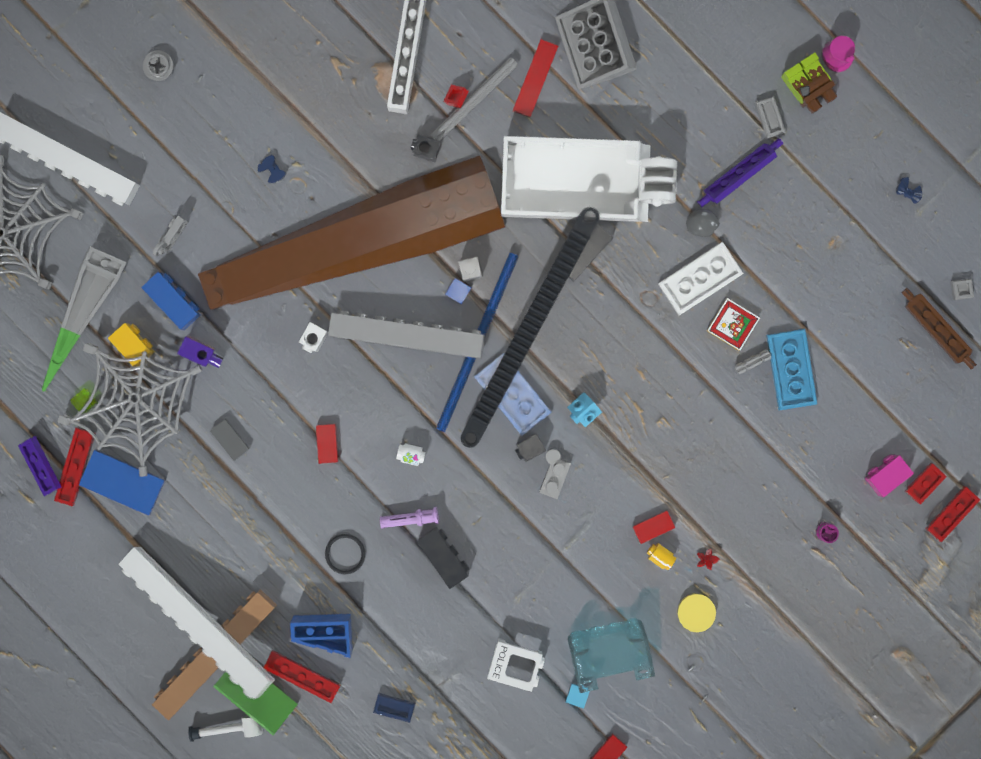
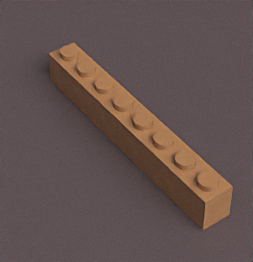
M262 590L257 593L253 591L246 598L248 603L244 607L240 605L233 612L235 617L231 621L227 619L221 625L239 644L277 606ZM202 647L193 655L195 659L191 663L187 661L180 669L182 673L178 677L174 675L167 682L169 687L165 691L161 689L154 696L156 701L152 706L168 721L218 669L215 664L216 661L212 657L206 656L202 651Z

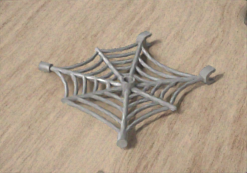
M0 155V234L3 231V235H0V249H11L14 251V253H0V256H16L22 261L5 260L0 261V265L18 264L25 266L32 275L18 270H0V274L17 273L25 275L38 282V286L50 290L53 283L40 278V261L45 242L55 227L66 217L72 216L81 220L84 213L73 208L68 210L56 204L47 194L44 188L46 186L45 183H42L40 186H25L10 179L2 170L4 156ZM3 176L17 187L37 190L30 195L15 194L5 187ZM3 189L14 197L29 199L26 203L13 202L3 195ZM42 191L53 206L66 213L54 215L43 206L37 195ZM35 199L39 206L51 217L42 219L30 206L31 202ZM3 200L12 205L22 207L18 212L10 211L3 207ZM28 207L39 221L31 222L23 213ZM4 211L9 214H15V216L7 217L4 215ZM21 215L28 224L19 226L17 219ZM4 219L10 220L9 223L4 227ZM58 220L47 232L41 243L36 273L32 268L34 242L39 232L48 222ZM15 223L16 227L9 229ZM41 225L31 241L28 263L23 257L25 239L34 226ZM28 228L22 238L19 252L16 248L17 238L21 230ZM16 232L14 243L9 240L10 233ZM2 240H5L9 246H1Z
M85 343L83 351L96 355L97 377L94 390L85 406L75 417L64 413V415H59L57 422L68 426L71 423L76 424L87 430L96 440L98 450L109 446L124 448L139 460V476H147V466H145L144 462L151 451L162 440L179 433L180 411L188 382L192 374L196 375L202 372L203 369L200 364L190 368V371L165 367L147 357L146 351H143L142 356L135 358H115L99 351L98 346L92 343ZM104 357L120 362L141 359V363L137 367L119 368L110 365ZM101 360L105 366L106 373L103 394L92 411L82 414L91 403L97 391ZM145 360L164 370L184 374L177 377L160 375L147 368ZM109 369L114 375V391L107 405L99 408L108 389ZM139 369V374L134 376H122L119 375L115 370L134 371ZM146 370L154 376L169 379V381L160 384L145 376L143 371ZM187 377L179 400L174 428L170 421L175 394L181 379ZM138 378L137 383H129L123 380ZM142 378L157 386L151 389L141 384ZM119 381L121 383V395L119 401L111 404L112 401L115 399ZM176 382L166 421L162 417L164 393L168 385ZM129 386H136L135 392ZM125 388L130 395L128 399L122 400ZM140 388L146 391L142 393L140 392ZM163 388L158 414L153 410L154 398L157 390ZM153 393L149 406L143 401L144 396ZM129 403L126 409H124L123 404ZM139 403L145 408L142 411L139 409ZM135 404V413L129 412ZM120 406L123 413L119 417L112 408ZM110 411L117 419L115 424L112 425L109 419L101 412ZM149 411L154 415L143 422L140 420V416L144 412ZM94 414L100 415L111 427L109 432L106 434L103 428L89 416ZM126 415H132L136 417V421L131 418L124 417ZM82 418L90 420L105 437L100 442L88 427L76 422V420ZM155 419L161 421L142 432L141 426ZM121 421H130L137 425V432L128 427L118 425ZM161 425L166 426L150 435L144 442L142 441V436ZM115 429L127 430L138 437V443L126 435H112ZM170 429L172 431L157 440L144 456L143 447L150 439ZM109 438H125L139 448V456L125 445L105 443Z

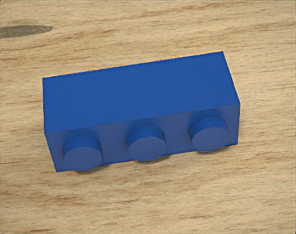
M157 272L141 288L180 330L185 331L201 316L198 312L199 307L193 301L189 302L185 298L187 294L180 287L176 288L172 284L174 280L167 273Z

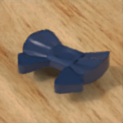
M274 155L266 157L262 164H258L257 171L259 173L267 169L271 172L268 183H276L286 176V172L280 170L275 163Z
M909 177L902 178L896 187V194L904 195V197L910 198L914 204H917L922 198L921 186L911 190L908 188Z

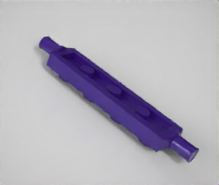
M778 138L772 144H762L704 190L705 196L697 201L698 205L703 208L710 201L718 204L777 157L775 150L784 144L783 141Z

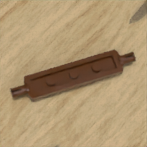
M905 288L901 292L908 300L905 308L955 363L964 362L970 370L977 365L969 357L973 350L922 294L914 296L908 288Z

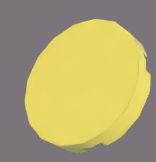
M694 593L681 600L678 605L677 615L684 628L691 632H702L712 626L716 617V609L708 597L703 594Z

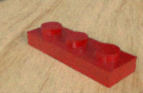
M964 486L925 529L939 542H942L975 507L980 499Z

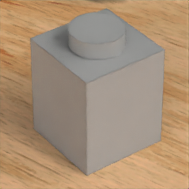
M477 257L458 261L463 282L482 278Z

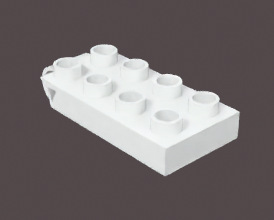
M504 136L501 216L577 220L583 209L592 207L599 212V220L648 222V204L660 206L676 202L677 160L660 156L650 158V145L642 144L641 141ZM592 211L586 212L584 216L585 220H595L596 218L595 213Z

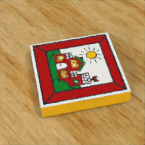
M726 298L707 332L740 351L760 318Z

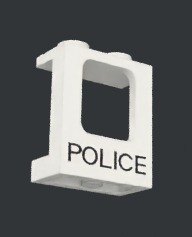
M498 638L487 679L532 692L533 687L538 685L540 677L537 676L538 669L543 668L545 658L542 657V651L538 650L536 652L512 645ZM512 654L535 661L529 682L509 677L505 674L509 658Z

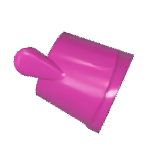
M839 36L825 44L822 49V58L826 66L833 72L847 70L855 59L853 55L855 52L854 42L847 36Z

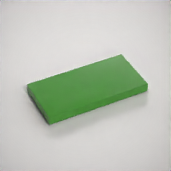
M227 672L213 686L272 735L277 732L298 705L273 683L260 697L256 699L249 698L245 695L244 689L239 684L237 685L230 680V675Z

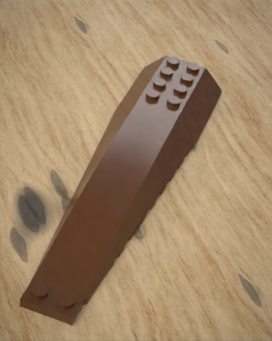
M479 155L401 183L224 262L216 268L198 273L209 308L214 310L228 304L234 305L390 263L431 254L503 229L505 225L487 171Z

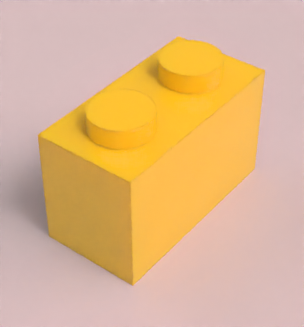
M124 323L108 337L126 359L142 356L143 351L147 352V357H150L155 352L152 349V343L147 338L143 339L139 335L140 330L134 324ZM141 359L130 361L129 363L133 367L140 366Z

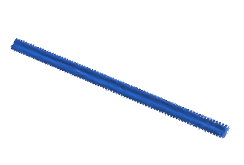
M509 253L503 267L504 269L491 295V300L481 319L482 322L478 326L477 330L481 331V335H486L485 333H487L486 331L490 327L489 324H491L490 322L494 318L493 313H495L494 311H496L495 309L499 305L498 302H500L499 300H501L500 298L504 294L503 291H505L503 289H506L504 287H507V280H509L508 278L512 274L511 271L513 272L512 269H514L513 267H515L514 265L518 261L516 259L518 255ZM465 357L466 359L459 372L460 375H458L459 377H457L458 379L454 383L455 386L451 390V397H449L450 399H448L449 401L445 405L446 408H444L445 410H443L444 412H442L443 414L440 417L442 419H439L440 421H438L436 429L446 432L445 430L450 422L449 419H451L453 410H455L454 408H456L455 406L459 401L457 399H459L463 391L462 388L466 384L467 377H469L468 375H470L469 373L472 369L471 366H473L472 364H474L476 358Z

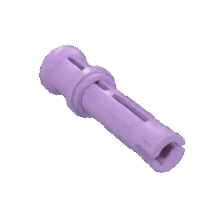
M437 507L423 511L417 509L415 513L380 516L381 529L417 524V526H423V524L427 523L439 524Z

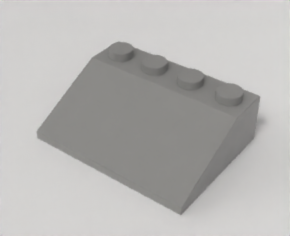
M591 0L555 17L578 90L620 77L637 69L615 0Z

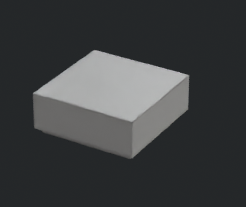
M972 279L951 281L953 300L974 298Z

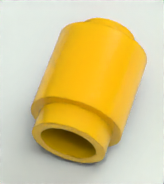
M659 543L656 545L652 544L647 551V559L661 569L669 570L676 561V557L673 556L674 554Z

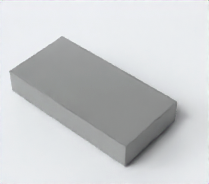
M775 97L756 102L755 106L766 139L785 134L786 131Z

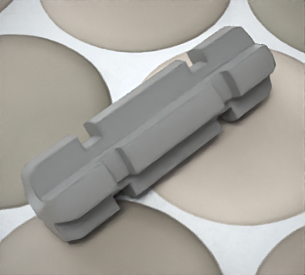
M764 350L759 355L756 354L744 360L743 363L736 364L734 366L736 372L741 374L746 369L749 370L761 364L762 361L765 362L771 359L770 352Z

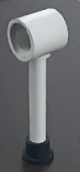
M244 715L241 717L242 723L202 729L190 726L188 736L190 742H194L195 739H201L202 736L243 731L244 737H255L263 734V727L250 716Z

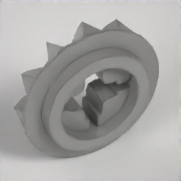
M152 51L143 61L144 73L149 79L156 82L165 81L166 78L171 76L174 69L172 58L164 51ZM160 60V63L165 67L160 68L157 72V69L151 65H157Z

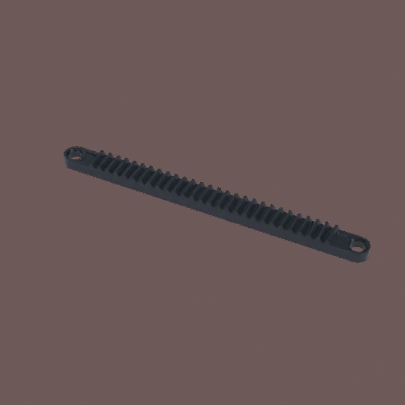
M587 207L583 209L461 434V442L465 447H475L480 442L599 222L600 214L595 208ZM588 211H592L596 215L592 223H588L584 219ZM467 433L475 434V442L469 443L466 441L465 436Z

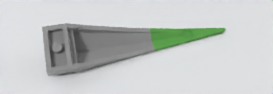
M89 246L78 270L42 386L43 392L47 389L80 335L119 280L126 265L125 261Z

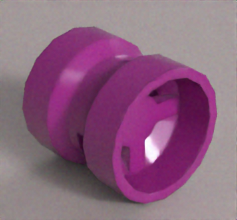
M823 522L816 527V536L823 542L833 543L838 539L839 531L836 526Z

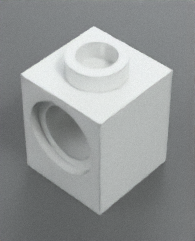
M310 322L299 343L303 344L302 349L310 353L313 351L318 352L328 335V331ZM315 333L318 340L315 344H310L308 337Z

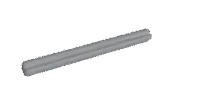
M509 58L464 101L461 108H457L431 133V138L441 141L518 66L517 62L513 58Z

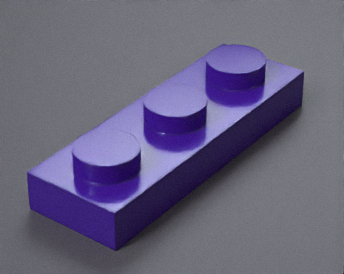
M36 436L18 445L43 496H47L61 488Z

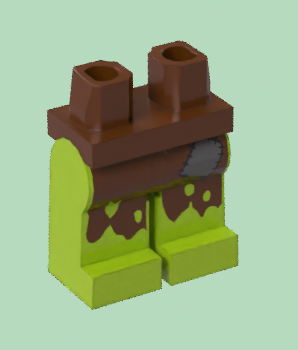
M816 52L784 72L781 76L790 91L800 102L802 108L806 106L812 114L822 108L818 101L819 97L822 96L827 104L837 98V94L833 89L835 83L822 67Z

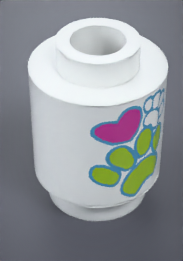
M400 444L396 459L401 460L402 463L419 466V463L424 462L426 452L422 451V447Z

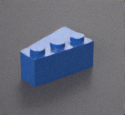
M351 614L293 615L290 622L291 642L312 648H321L329 653L335 652L345 655L344 657L347 658L351 657Z

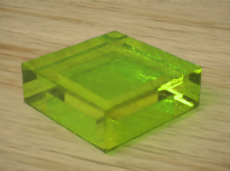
M84 388L69 401L80 412L91 394ZM94 397L82 414L87 413L98 403Z

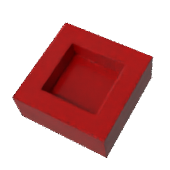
M451 85L443 102L449 106L461 108L469 91L464 87Z

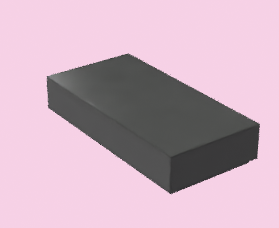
M226 419L210 431L233 461L250 449Z

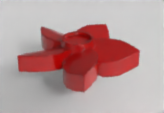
M711 548L706 551L705 555L697 553L700 559L697 567L706 565L707 569L712 570V564L719 561L717 556L712 555Z

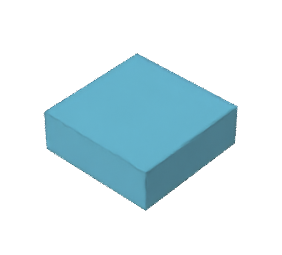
M571 683L565 702L584 709L590 689Z

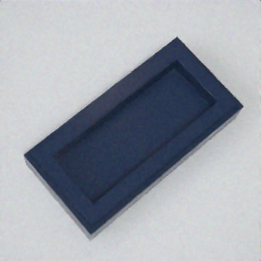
M378 693L373 713L410 723L415 703Z

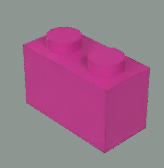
M890 454L883 459L882 465L870 469L865 479L878 496L885 497L914 473L900 455Z

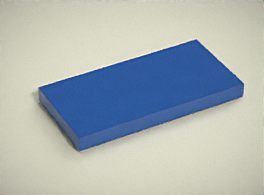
M94 450L79 485L149 516L165 480L148 472L147 476L140 477L139 468Z

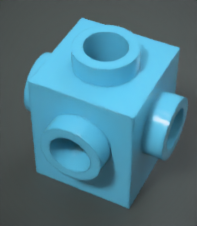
M584 392L567 407L572 413L570 415L572 420L576 424L580 422L584 427L588 426L602 413L599 407Z

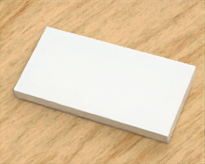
M721 242L658 283L677 314L681 315L744 273L725 244Z

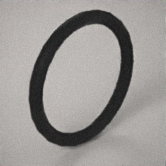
M341 534L332 538L325 550V559L333 571L339 574H351L363 565L365 549L357 537ZM349 538L359 545L361 560L353 569L340 570L331 563L329 550L331 545L338 539Z

